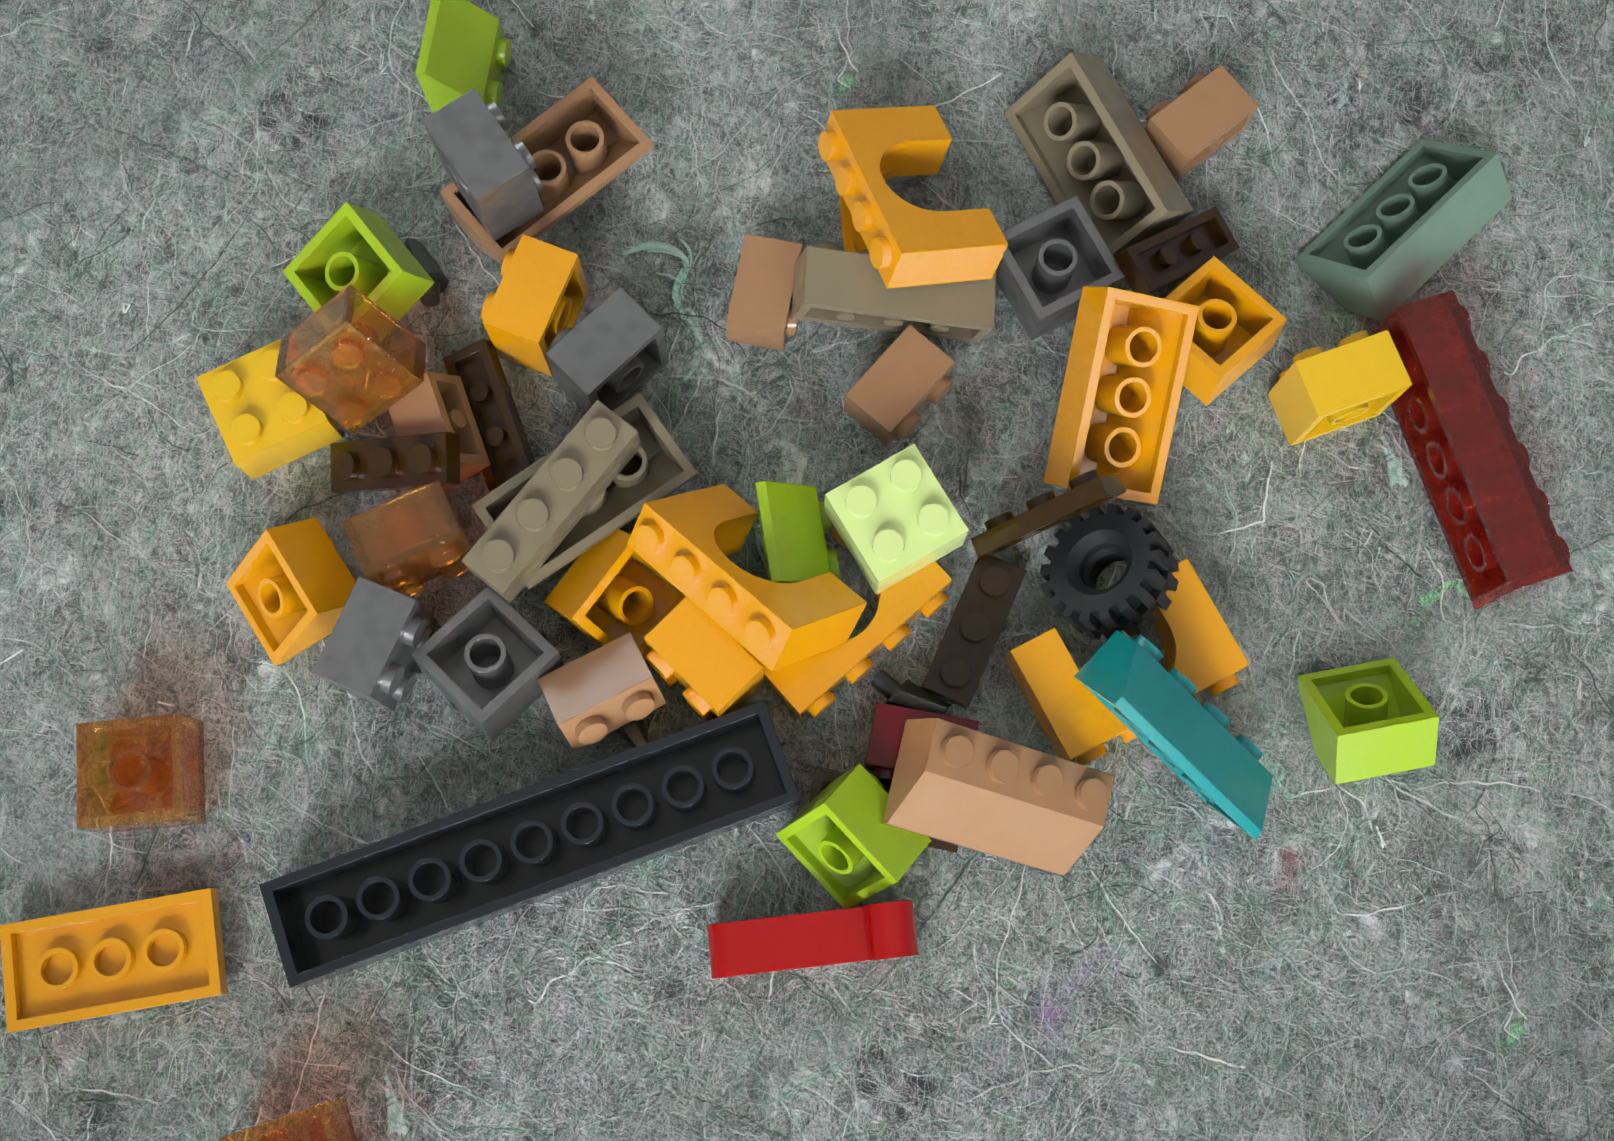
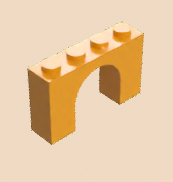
M935 105L831 110L825 130L819 136L818 148L820 157L823 161H826L835 179L836 190L840 196H843L852 215L853 226L856 231L860 232L869 250L870 261L873 267L878 269L887 289L992 279L1008 246V242L990 208L956 211L926 210L900 198L884 181V179L891 177L938 174L952 137Z
M720 484L645 502L627 545L769 670H777L848 641L867 602L834 574L828 572L797 583H777L746 572L726 557L741 551L758 514V511L728 486Z
M833 526L832 536L852 557L851 553L847 549L840 535ZM936 561L932 562L877 594V612L868 627L860 634L849 639L844 644L777 670H769L746 648L744 649L763 667L764 681L799 720L808 713L816 718L837 699L832 693L847 679L852 685L858 682L874 667L875 664L871 661V657L884 646L891 652L912 633L908 625L921 613L927 619L930 618L948 602L950 598L945 592L948 591L952 579Z
M1187 558L1178 563L1179 571L1172 573L1179 581L1177 590L1166 591V596L1172 602L1166 611L1158 606L1153 612L1159 619L1153 626L1164 647V669L1169 673L1175 668L1197 687V691L1192 696L1209 689L1214 697L1240 683L1236 673L1249 666V663ZM1056 628L1010 650L1005 657L1006 664L1059 758L1068 761L1076 759L1079 764L1086 765L1108 753L1103 745L1106 742L1121 736L1126 744L1137 738L1074 677L1079 669Z

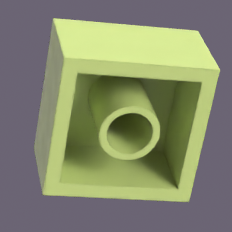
M915 444L825 494V513L876 595L962 546L969 531Z

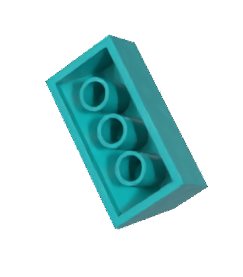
M1116 630L1074 677L1206 804L1255 840L1263 829L1273 775L1258 761L1264 755L1263 752L1242 734L1234 738L1225 729L1231 721L1210 702L1206 701L1202 706L1192 696L1197 691V687L1181 672L1173 668L1168 673L1158 663L1164 655L1149 640L1140 634L1133 640Z

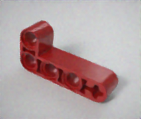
M913 900L706 925L712 979L919 955Z

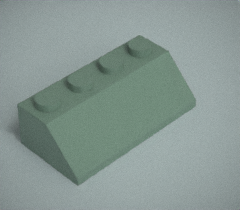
M1421 139L1295 258L1298 266L1347 312L1384 323L1512 199L1498 153Z

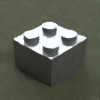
M474 88L422 119L441 165L493 241H496L544 211L538 195L544 188L533 170L537 167L536 163L521 140L516 143L513 142L506 131L510 128L508 122L494 101L486 105Z
M1077 195L1002 232L1008 242V246L995 271L996 281L1030 340L1076 319L1083 286L1120 289L1125 279L1122 270Z
M621 287L610 296L605 294L599 297L588 309L587 317L574 329L569 327L561 331L553 339L550 350L546 353L559 387L585 413L597 399L613 411L625 403L669 362L662 327Z
M359 576L312 672L340 689L394 711L398 702L403 703L406 701L415 684L416 675L412 672L417 663L411 654L438 631L434 627L437 619L417 600Z
M490 586L484 588L411 654L423 674L491 742L543 695L537 679L564 666L559 651Z

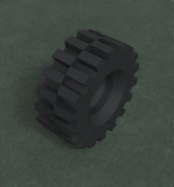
M1108 504L1107 514H1105L1099 506L1088 510L1089 518L1085 520L1080 515L1069 519L1074 527L1067 533L1060 527L1054 534L1059 543L1056 547L1047 545L1043 554L1051 562L1050 564H1041L1040 575L1047 581L1042 583L1041 587L1043 593L1050 599L1048 600L1050 605L1081 634L1084 632L1091 639L1100 641L1102 634L1109 639L1116 630L1119 632L1123 630L1131 638L1140 634L1137 625L1145 621L1151 627L1159 620L1153 614L1158 606L1165 611L1170 606L1172 601L1166 596V591L1177 590L1179 581L1172 573L1179 571L1178 561L1172 555L1175 552L1167 540L1137 510L1127 507L1124 512L1119 505ZM1117 561L1127 562L1126 570L1117 583L1106 589H1096L1097 579L1108 565Z

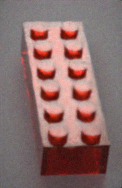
M1452 290L1397 307L1372 335L1386 330L1389 331L1412 382V385L1391 404V407L1472 605L1477 610L1530 593L1572 572L1573 569L1569 562L1570 551L1568 545L1557 534L1550 518L1548 498L1537 487L1530 471L1528 451L1517 440L1510 424L1509 407L1505 399L1498 395L1490 377L1489 360L1486 354L1478 349L1472 335L1469 313L1463 305L1459 304L1455 292Z

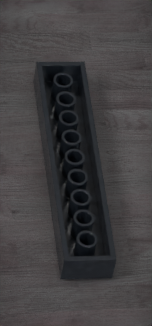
M761 701L259 884L289 988L309 987L800 805V796L765 701Z

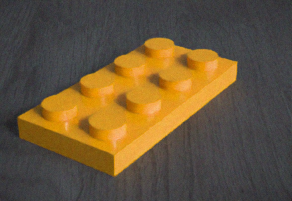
M216 888L195 890L0 925L7 1033L228 994L218 889Z

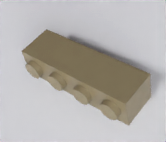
M817 243L807 246L795 262L792 319L902 333L910 324L923 336L978 343L994 329L996 272L992 279L887 289L878 269L874 268L870 261L869 250L854 253L840 251L837 245L831 243Z
M597 399L461 561L473 574L511 603L641 448L638 431Z

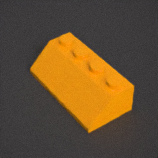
M1083 286L1043 480L1044 483L1071 490L1068 481L1097 469L1099 476L1119 474L1126 492L1115 498L1158 504L1199 306L1112 287Z

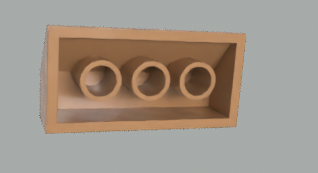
M591 76L511 137L514 143L519 140L524 143L537 167L533 170L544 188L538 193L544 210L542 213L493 241L453 182L439 192L450 216L482 252L502 265L506 253L510 248L516 249L522 234L537 239L654 148V144L595 78Z
M939 718L907 719L882 823L1057 875H1065L1104 828L1115 775Z

